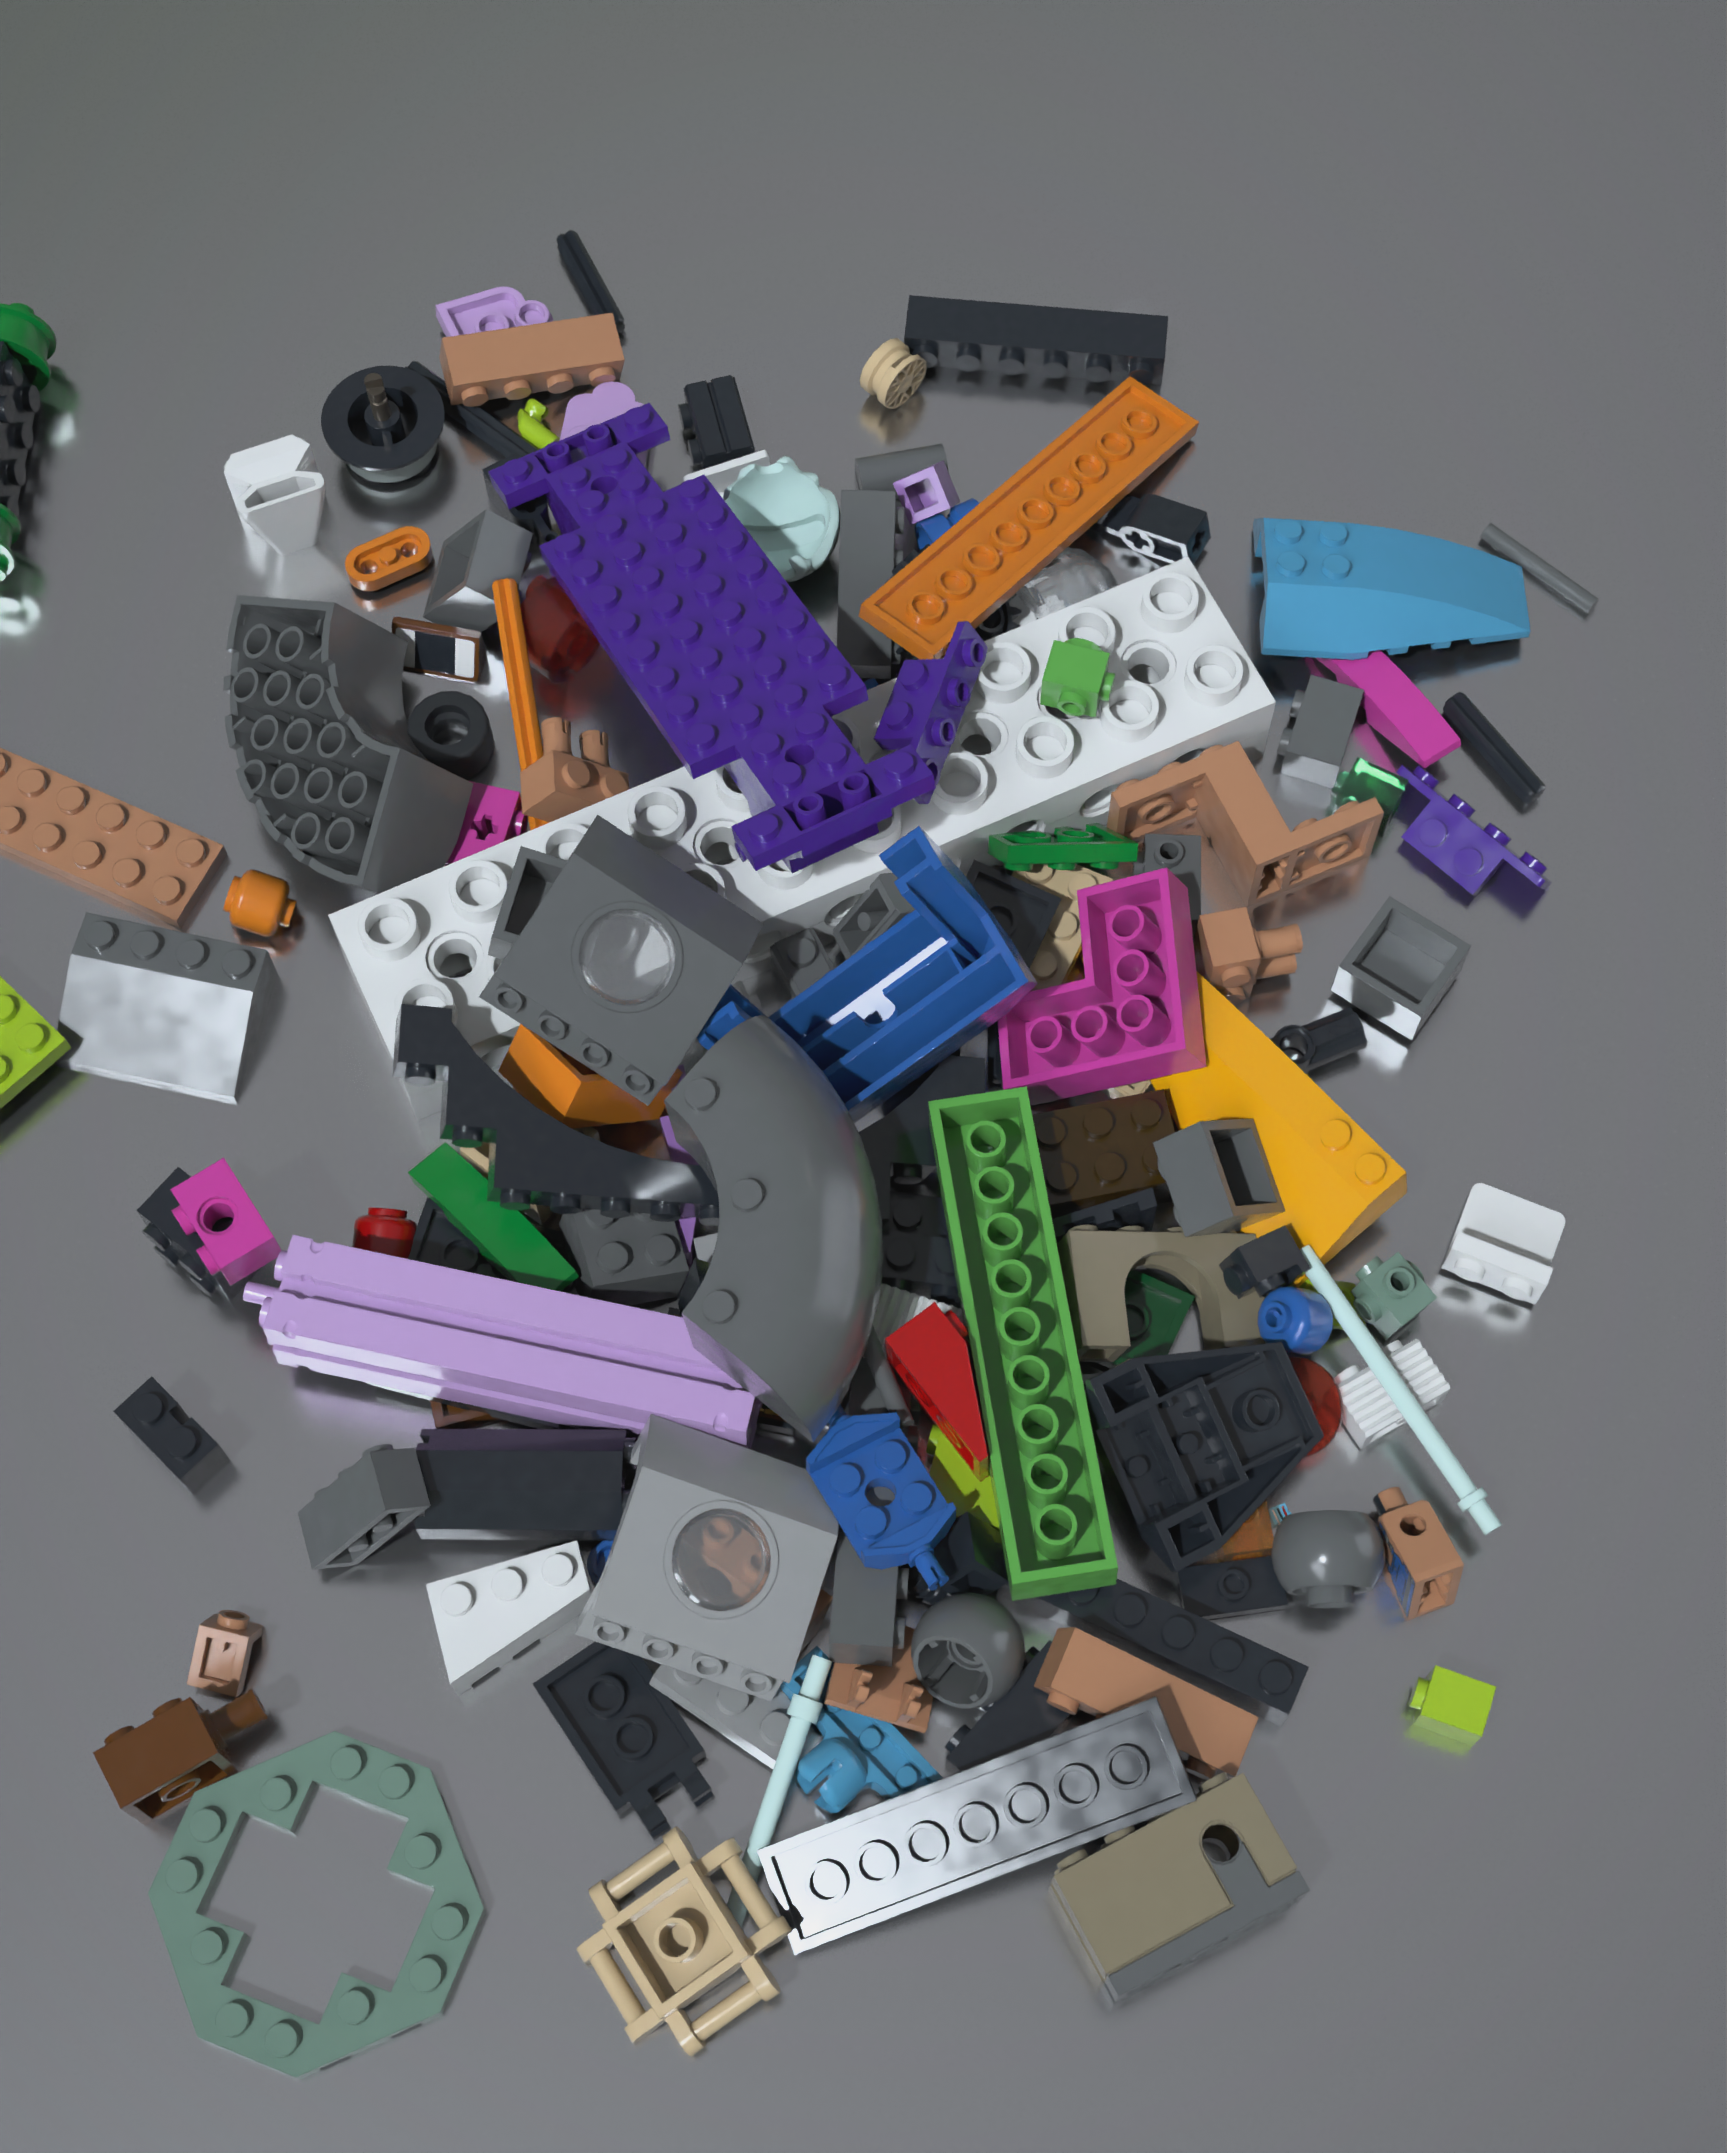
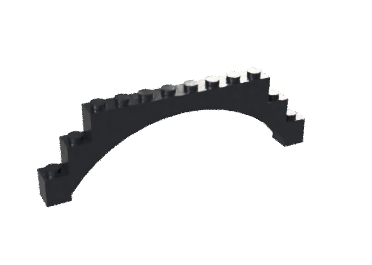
M401 1004L396 1018L392 1077L405 1078L406 1083L417 1086H428L434 1084L435 1081H443L439 1139L452 1140L453 1145L463 1148H476L482 1146L483 1142L490 1143L487 1201L500 1202V1207L508 1210H526L530 1208L531 1204L550 1206L552 1212L559 1214H576L582 1208L600 1210L602 1216L609 1218H625L633 1212L650 1214V1219L660 1222L678 1221L680 1216L697 1217L699 1222L704 1225L719 1226L718 1193L700 1165L649 1158L607 1145L573 1130L538 1109L507 1085L475 1053L452 1023L451 1008ZM949 1055L925 1072V1081L911 1096L885 1117L859 1132L875 1178L882 1227L890 1220V1176H893V1181L896 1183L916 1184L922 1182V1179H925L937 1168L929 1127L928 1101L985 1093V1058Z

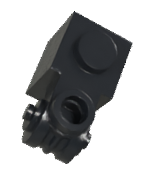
M968 1511L955 1519L947 1535L934 1548V1556L945 1574L949 1577L947 1583L941 1587L937 1583V1589L931 1591L916 1565L912 1568L909 1564L901 1566V1568H909L908 1592L930 1605H934L938 1600L943 1599L947 1593L954 1595L956 1593L970 1592L988 1596L1009 1582L1000 1532Z

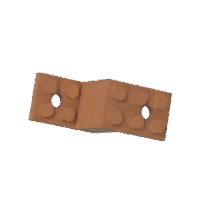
M1236 741L1224 747L1223 745H1214L1203 751L1199 757L1185 763H1170L1160 769L1157 774L1141 781L1131 779L1122 783L1114 792H1111L1107 828L1137 842L1144 839L1145 834H1157L1196 817L1246 907H1249L1370 856L1384 811L1375 797L1362 803L1351 801L1337 809L1333 815L1318 821L1316 818L1305 820L1290 832L1240 742Z

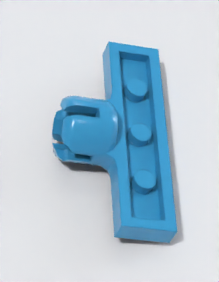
M818 1646L796 1664L790 1683L782 1682L780 1688L790 1700L793 1693L799 1695L812 1654L829 1660L828 1656ZM832 1663L819 1699L823 1707L817 1724H814L820 1730L823 1739L799 1761L796 1768L795 1776L806 1795L828 1778L818 1790L821 1796L814 1803L826 1812L837 1813L865 1789L871 1788L887 1800L943 1778L891 1723L824 1704Z

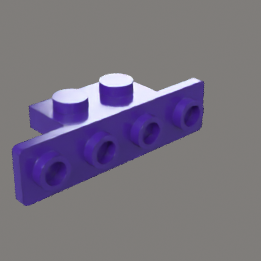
M959 621L957 623L944 659L904 660L873 738L882 750H899L911 744L934 774L935 786L940 780L941 771L951 745L955 740L957 729L965 708L970 701L973 687L988 651L986 643L968 621ZM935 789L914 798L918 804H929Z
M1401 765L1396 771L1398 775L1431 800L1401 837L1469 893L1476 896L1504 861H1507L1539 888L1546 890L1552 882L1543 876L1548 868L1527 851L1521 857L1507 847L1508 843L1512 840L1507 834L1491 822L1485 828L1471 818L1476 810L1456 794H1453L1448 799L1435 788L1440 781L1423 767L1418 765L1413 771Z

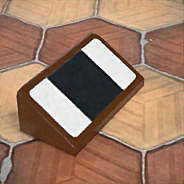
M393 617L392 633L408 641L403 670L477 683L480 680L487 657L480 631L403 617Z

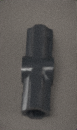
M1351 1007L1303 1026H1284L1270 1039L1281 1050L1288 1047L1299 1049L1304 1056L1292 1061L1306 1075L1311 1069L1366 1048L1368 1043L1364 1027L1357 1013Z

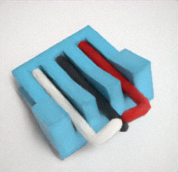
M1285 1503L1268 1509L1273 1527L1278 1526L1285 1516L1291 1514Z

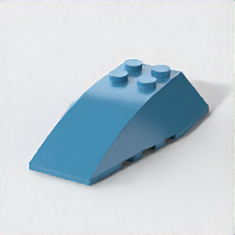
M1275 518L1254 519L1255 557H1262L1265 589V598L1259 619L1262 655L1354 660L1367 658L1369 651L1386 649L1388 655L1407 653L1409 646L1430 644L1432 649L1449 648L1451 641L1468 639L1471 644L1527 638L1530 635L1522 566L1471 547L1399 529L1342 522Z

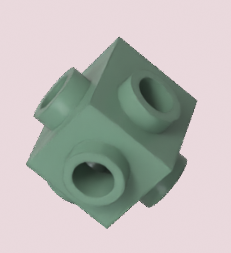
M1399 1251L1384 1263L1376 1256L1355 1274L1360 1282L1351 1290L1355 1298L1353 1305L1357 1314L1365 1322L1373 1324L1385 1340L1390 1338L1438 1298L1424 1282L1420 1269L1411 1261L1405 1260Z

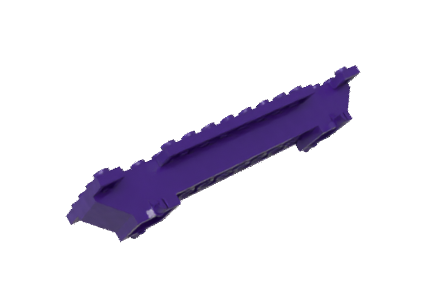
M650 403L632 408L624 414L603 423L592 425L584 431L563 440L552 442L542 449L521 458L510 460L504 465L488 471L492 486L508 509L545 494L547 503L562 534L556 539L539 545L542 558L549 568L548 572L555 587L561 585L692 779L724 766L747 799L752 817L731 826L735 840L734 845L742 862L748 859L755 871H758L782 859L791 873H794L878 834L877 823L893 816L892 808L936 788L934 774L911 744L865 764L833 721L832 716L869 700L866 685L707 477L703 474L694 479L684 481L680 485L664 492L655 482L636 455L671 439L667 425Z

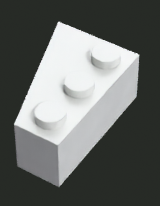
M577 1540L426 1584L449 1682L456 1694L460 1696L472 1688L471 1685L498 1666L499 1668L503 1667L513 1660L514 1655L539 1638L540 1640L544 1639L582 1613L592 1594V1588Z

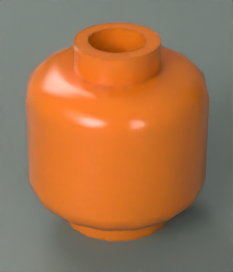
M250 869L243 874L242 878L234 876L223 911L230 913L229 919L232 926L263 937H271L276 933L279 925L289 927L297 901L289 898L290 886L286 880Z

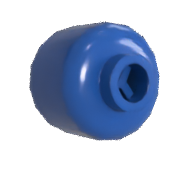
M1280 1287L1271 1291L1262 1301L1258 1311L1257 1325L1260 1336L1266 1344L1282 1342L1287 1353L1311 1354L1320 1350L1328 1341L1333 1329V1315L1330 1305L1322 1295L1308 1289Z

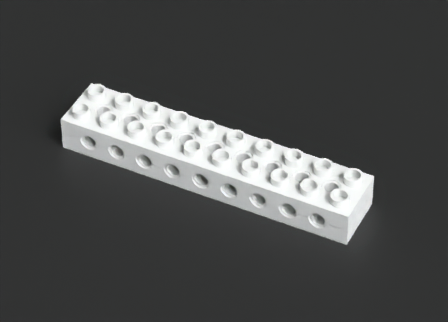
M1186 557L984 641L988 647L986 659L981 666L970 701L965 708L955 740L947 755L940 780L936 785L930 803L918 804L913 798L892 808L893 816L877 823L878 834L799 871L791 873L782 859L758 871H755L748 859L742 862L734 845L735 840L731 826L752 817L747 799L724 766L695 779H692L686 768L682 767L331 913L328 916L350 972L392 1065L396 1018L401 1004L451 1008L452 1023L475 1053L507 1083L509 1081L498 1070L520 1023L479 996L503 961L502 959L489 956L488 950L520 846L568 861L596 816H601L764 924L745 962L731 982L734 985L737 981H744L772 969L770 946L800 931L814 928L823 946L836 941L832 934L836 925L864 892L870 890V885L880 874L893 873L881 861L879 855L916 827L920 826L966 875L974 859L988 866L1004 865L1002 861L988 854L989 835L1033 830L1046 832L1051 837H1054V831L1057 827L1068 826L1072 827L1073 830L1085 831L1086 824L1099 823L1104 826L1108 820L1111 792H1114L1122 783L1131 779L1141 781L1157 774L1160 769L1170 763L1181 762L1182 764L1195 759L1203 751L1214 745H1223L1224 747L1239 741L1250 762L1262 758L1276 701L1189 557ZM1072 638L1086 639L1097 644L1103 652L1110 653L1108 672L1116 674L1109 702L1100 700L1096 717L1086 715L1071 716L1057 708L1040 704L1042 679L1054 640L1065 642ZM897 678L867 690L869 700L831 717L865 764L896 751L882 750L873 738ZM620 910L606 914L585 980L599 996L616 1004L635 1005L654 998L666 986L673 970L674 952L669 936L657 921L643 913ZM468 973L463 977L454 978L457 975ZM398 1077L417 1121L441 1111L443 1081H435L434 1084L428 1086H417L406 1083L405 1078Z

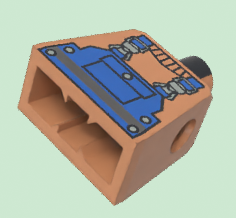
M1391 1487L1378 1493L1373 1498V1503L1380 1515L1377 1527L1383 1538L1385 1548L1384 1570L1407 1621L1454 1604L1464 1564L1430 1503L1427 1500H1420L1408 1504L1400 1487Z

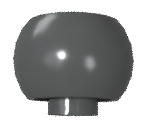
M1348 1510L1308 1511L1290 1514L1283 1518L1272 1540L1271 1559L1277 1579L1288 1594L1307 1596V1606L1311 1608H1345L1354 1605V1595L1368 1593L1375 1588L1384 1569L1385 1548L1377 1525L1366 1513Z
M970 1592L956 1593L938 1600L922 1615L913 1632L911 1643L912 1665L924 1688L941 1702L962 1709L981 1708L995 1703L1004 1697L1019 1679L1025 1661L1024 1635L1013 1614L995 1599Z

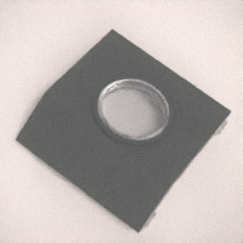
M597 815L479 997L649 1106L661 1088L667 1085L737 975L764 924Z

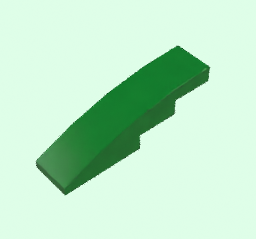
M446 1142L408 1172L414 1185L443 1210L448 1221L478 1247L483 1258L509 1281L561 1292L579 1277L574 1268L518 1210L504 1209L500 1207V1202L487 1201L488 1180Z

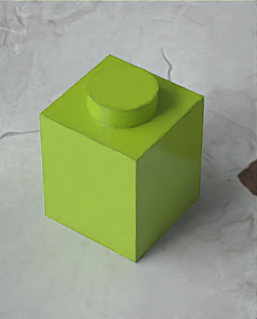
M1435 1665L1426 1679L1418 1676L1413 1687L1409 1707L1415 1708L1417 1711L1412 1725L1474 1746L1483 1735L1496 1686Z

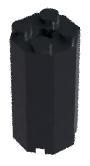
M421 1430L420 1437L423 1443L417 1444L416 1454L431 1505L425 1510V1516H417L415 1518V1529L421 1539L614 1540L631 1491V1482H634L637 1465L630 1463L636 1438H629L627 1430Z

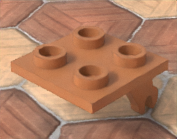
M905 1626L904 1649L893 1648L892 1667L833 1663L824 1704L925 1733L928 1727L933 1696L921 1684L912 1665L911 1643L915 1629Z

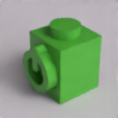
M1072 638L1065 642L1054 640L1042 679L1040 704L1057 708L1071 716L1086 715L1096 717L1100 700L1109 702L1116 674L1108 672L1110 653L1103 652L1097 644L1086 639Z

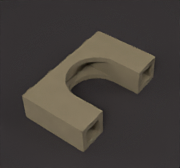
M1080 1225L1071 1228L1059 1240L1057 1248L1079 1362H1114L1131 1346L1124 1289L1128 1273L1140 1268H1154L1172 1274L1183 1282L1192 1295L1195 1296L1200 1313L1205 1350L1266 1344L1260 1336L1257 1325L1258 1311L1265 1297L1260 1298L1255 1291L1238 1299L1227 1288L1223 1272L1219 1266L1236 1248L1256 1239V1234H1240L1237 1231L1185 1237L1182 1227H1172L1162 1232H1145V1228L1141 1226H1126L1116 1231H1098V1227L1094 1225Z

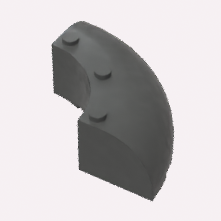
M237 595L226 651L232 653L231 675L224 677L223 691L230 694L231 714L225 716V727L229 747L236 750L240 768L235 771L240 786L247 800L255 804L262 817L259 821L276 842L283 844L293 854L292 857L308 865L316 872L345 885L378 894L442 868L448 861L457 843L473 783L430 763L417 749L408 735V724L402 696V674L408 641L335 602Z
M759 1015L740 1023L717 1041L664 1100L676 1142L702 1167L717 1191L719 1198V1227L713 1257L704 1280L692 1300L683 1310L682 1316L694 1349L810 1441L814 1442L837 1411L869 1343L868 1339L880 1300L883 1263L882 1219L875 1178L861 1136L846 1105L824 1072L801 1046L771 1019Z

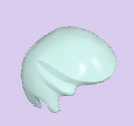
M783 456L777 463L769 466L750 464L741 469L738 479L724 490V501L787 583L801 580L821 568L830 558L840 533V509L836 497L830 490L819 486L817 474L802 472L791 457Z

